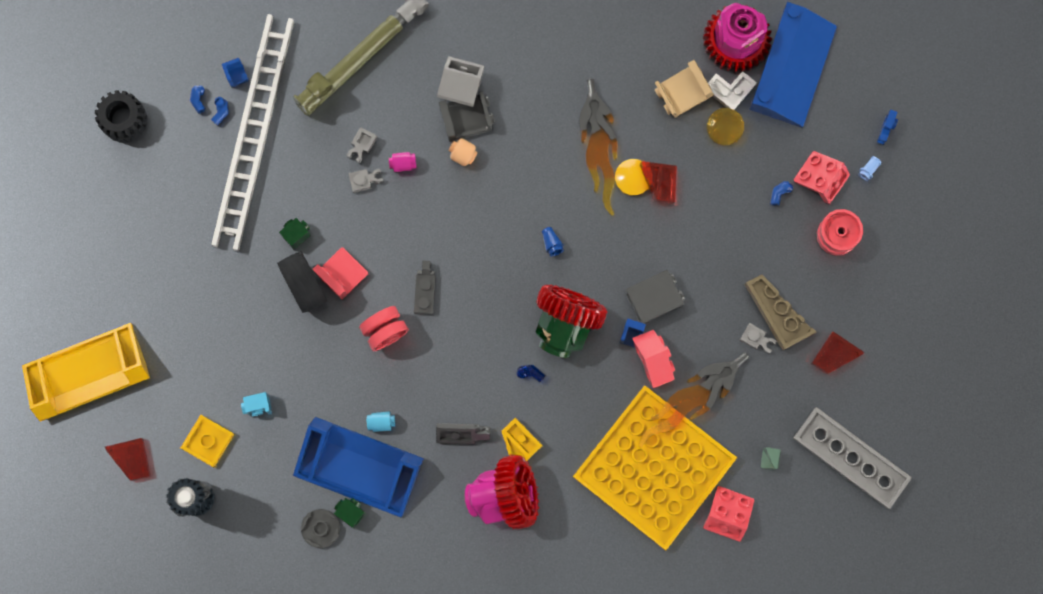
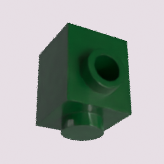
M297 218L287 221L284 224V228L279 232L293 250L311 236L308 231L310 227L304 220L300 222Z
M345 498L344 501L341 499L334 507L336 510L334 514L354 529L366 512L359 508L362 504L354 498H351V500Z

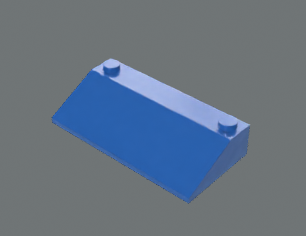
M787 2L749 110L803 128L837 26L805 7Z
M315 417L308 425L293 476L402 518L424 458Z

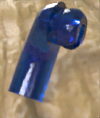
M534 365L520 366L516 372L518 378L533 377L539 383L546 376Z

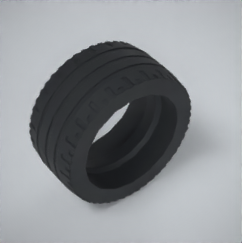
M302 251L292 254L277 263L302 313L308 312L327 301Z

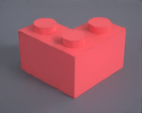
M651 330L633 337L636 353L643 363L647 379L652 387L655 388L675 380L673 375L675 367L672 361H669L671 353L668 346H665L661 335L657 336L655 331Z

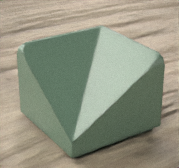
M765 447L762 453L761 468L769 470L778 469L780 449Z

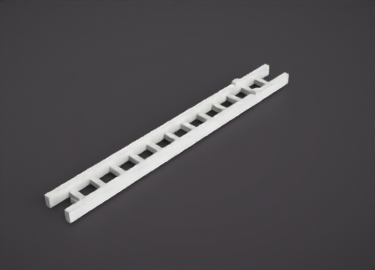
M270 14L267 15L257 53V60L211 244L213 247L218 248L221 232H225V235L235 236L236 234L233 250L237 252L240 250L294 25V20L288 18L285 34L270 32L273 23V16ZM269 38L283 40L280 52L266 49ZM264 55L278 57L276 69L262 67ZM260 72L275 75L272 87L258 84ZM256 90L270 92L268 104L253 102ZM252 107L266 110L263 122L249 119ZM247 125L262 127L259 139L245 137ZM243 142L258 145L255 157L240 155ZM239 160L253 163L251 175L236 172ZM235 178L249 181L246 193L232 190ZM230 196L245 199L242 211L228 208ZM226 214L240 216L238 229L223 226Z

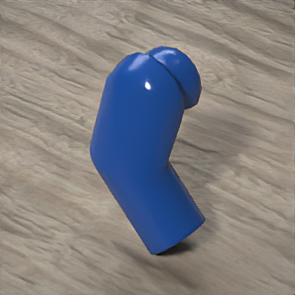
M201 85L194 86L190 94V102L198 114L206 110L200 101L201 95L205 92L204 87Z
M217 97L214 101L217 113L211 121L217 126L229 113L228 102L222 97Z
M783 181L775 186L772 191L770 204L779 206L781 195L791 193L793 185L788 181Z

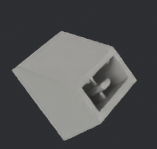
M448 56L437 97L473 107L482 81L484 66Z

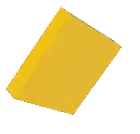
M200 414L180 448L215 468L235 434Z

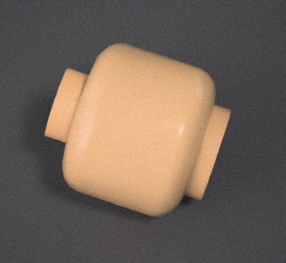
M463 138L457 142L453 141L448 150L451 152L450 159L462 166L471 165L478 153L475 151L476 146Z

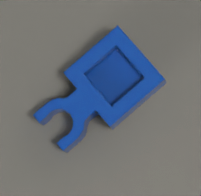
M890 109L887 113L877 143L885 144L890 130H894L897 125L898 119H896V115L898 112Z

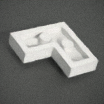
M743 71L731 85L718 74H715L708 82L714 93L712 97L732 113L757 84Z

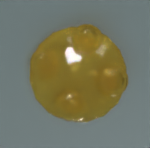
M720 108L714 111L707 122V132L710 138L715 143L721 145H731L737 142L744 131L742 116L730 108Z

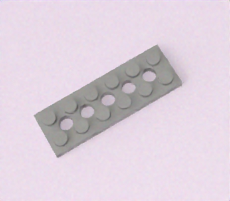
M817 407L814 408L792 438L887 509L892 507L912 479V477ZM817 429L825 432L823 440L816 438L815 432ZM833 441H838L841 444L839 452L832 450L831 443ZM849 453H854L857 456V461L854 464L847 460ZM864 465L872 466L873 473L871 475H866L863 472ZM885 476L888 478L889 485L887 487H882L879 484L880 477Z

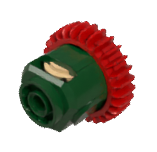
M548 284L542 286L536 300L537 306L543 310L535 331L536 335L541 339L539 347L552 355L569 358L572 352L582 350L590 329L597 330L602 327L607 315L606 308L594 299L569 288L566 289Z

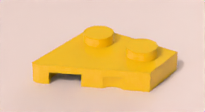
M514 418L501 431L510 456L521 455L528 461L543 446L517 418Z

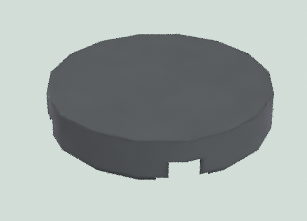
M325 509L309 512L301 524L303 539L310 546L316 548H327L334 544L340 534L338 518L331 511Z

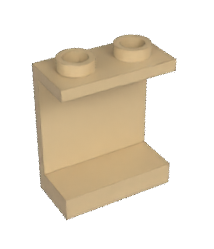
M695 60L688 63V68L664 82H655L657 86L655 92L660 99L663 98L666 102L663 105L668 115L672 114L675 118L714 96Z

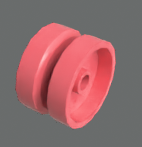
M845 209L830 212L819 224L816 232L817 241L826 253L834 256L845 255L851 252L861 241L863 224L853 212Z
M395 306L377 312L359 326L364 337H370L368 344L372 351H378L391 345L409 331L404 321H397L400 314Z

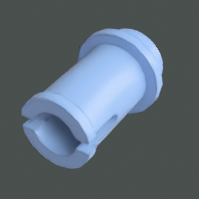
M872 156L864 168L859 170V176L865 181L872 179V174L881 165V161L877 157Z

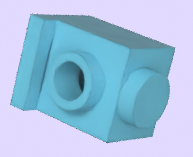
M266 392L243 397L244 402L241 403L243 414H251L254 417L263 415V411H266L268 414L272 413L269 394Z

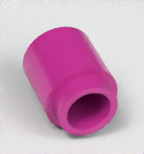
M393 153L392 157L389 158L390 169H393L394 172L412 171V169L416 168L415 153Z

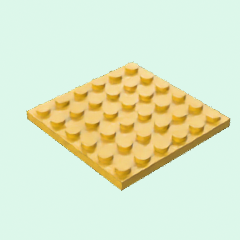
M644 385L577 470L573 478L666 551L737 457Z

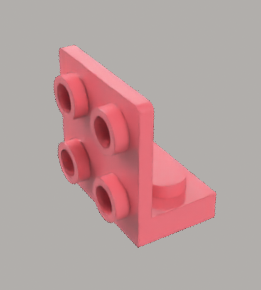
M813 151L794 178V182L818 192L823 202L830 205L850 176V173L843 162Z
M343 247L322 267L317 264L312 269L341 300L368 275V271Z
M718 486L703 529L741 542L748 528L754 499Z

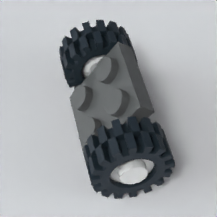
M188 478L173 482L172 486L168 488V494H166V498H168L167 505L170 506V509L177 516L181 517L206 514L207 511L211 510V506L215 502V494H213V489L207 482Z

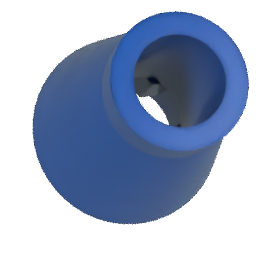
M547 227L541 231L546 253H549L551 257L561 254L564 251V244L555 234L552 227Z

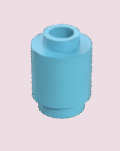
M390 411L375 412L367 415L368 431H392V427L396 425L395 415H391Z

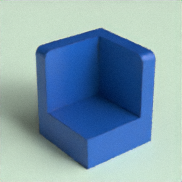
M240 58L221 64L232 88L249 81Z
M627 318L620 343L635 348L632 338L643 334L646 324Z

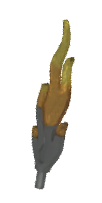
M588 79L587 99L579 118L581 142H585L587 123H590L591 136L586 151V164L595 184L594 192L598 191L600 184L596 169L597 163L600 166L604 177V207L613 216L614 212L610 205V195L614 186L615 175L609 162L608 146L609 143L612 145V157L616 160L617 139L604 117L611 124H613L614 119L607 105L596 93L594 79Z
M744 352L734 361L710 364L700 370L694 377L688 379L687 383H692L708 376L705 382L679 390L667 400L660 412L650 419L652 421L660 419L673 406H677L675 412L663 423L648 429L642 435L639 447L641 448L652 435L675 429L683 417L692 409L702 405V408L690 417V420L707 412L714 404L721 386L720 398H724L733 385L739 366L749 359L748 354Z

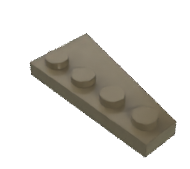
M763 274L744 284L782 350L816 333L812 327L808 326L805 319L792 309V305L779 295V291Z

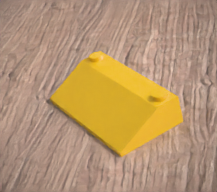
M131 323L22 365L30 410L40 422L150 378L143 353Z

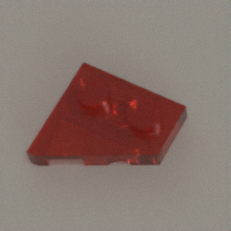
M833 331L811 364L825 374H829L860 357L864 352Z
M143 438L105 446V450L130 481L151 477Z

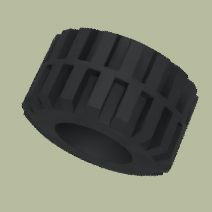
M119 90L114 91L115 94L109 92L107 93L108 96L106 98L103 96L101 98L102 102H98L96 105L98 110H95L94 114L97 116L95 121L98 123L99 128L114 141L117 139L119 142H123L125 139L128 142L131 141V137L137 138V133L144 131L142 126L146 127L144 119H147L144 107L133 94H128L127 91L120 93ZM123 108L130 109V115L124 123H112V117L116 111Z

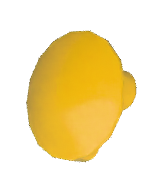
M629 159L623 161L618 166L615 172V182L623 194L639 195L649 189L652 182V172L645 162L638 159Z

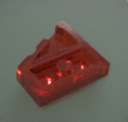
M642 161L640 168L654 201L669 204L675 203L677 166Z

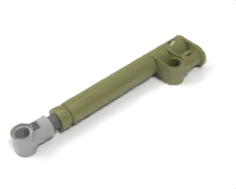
M405 0L404 4L396 10V15L387 17L385 21L374 29L325 76L320 72L315 73L308 80V85L305 86L306 89L300 95L293 96L296 105L307 116L313 113L395 37L396 33L403 29L402 25L404 23L407 24L415 15L419 16L424 13L429 3L426 0Z

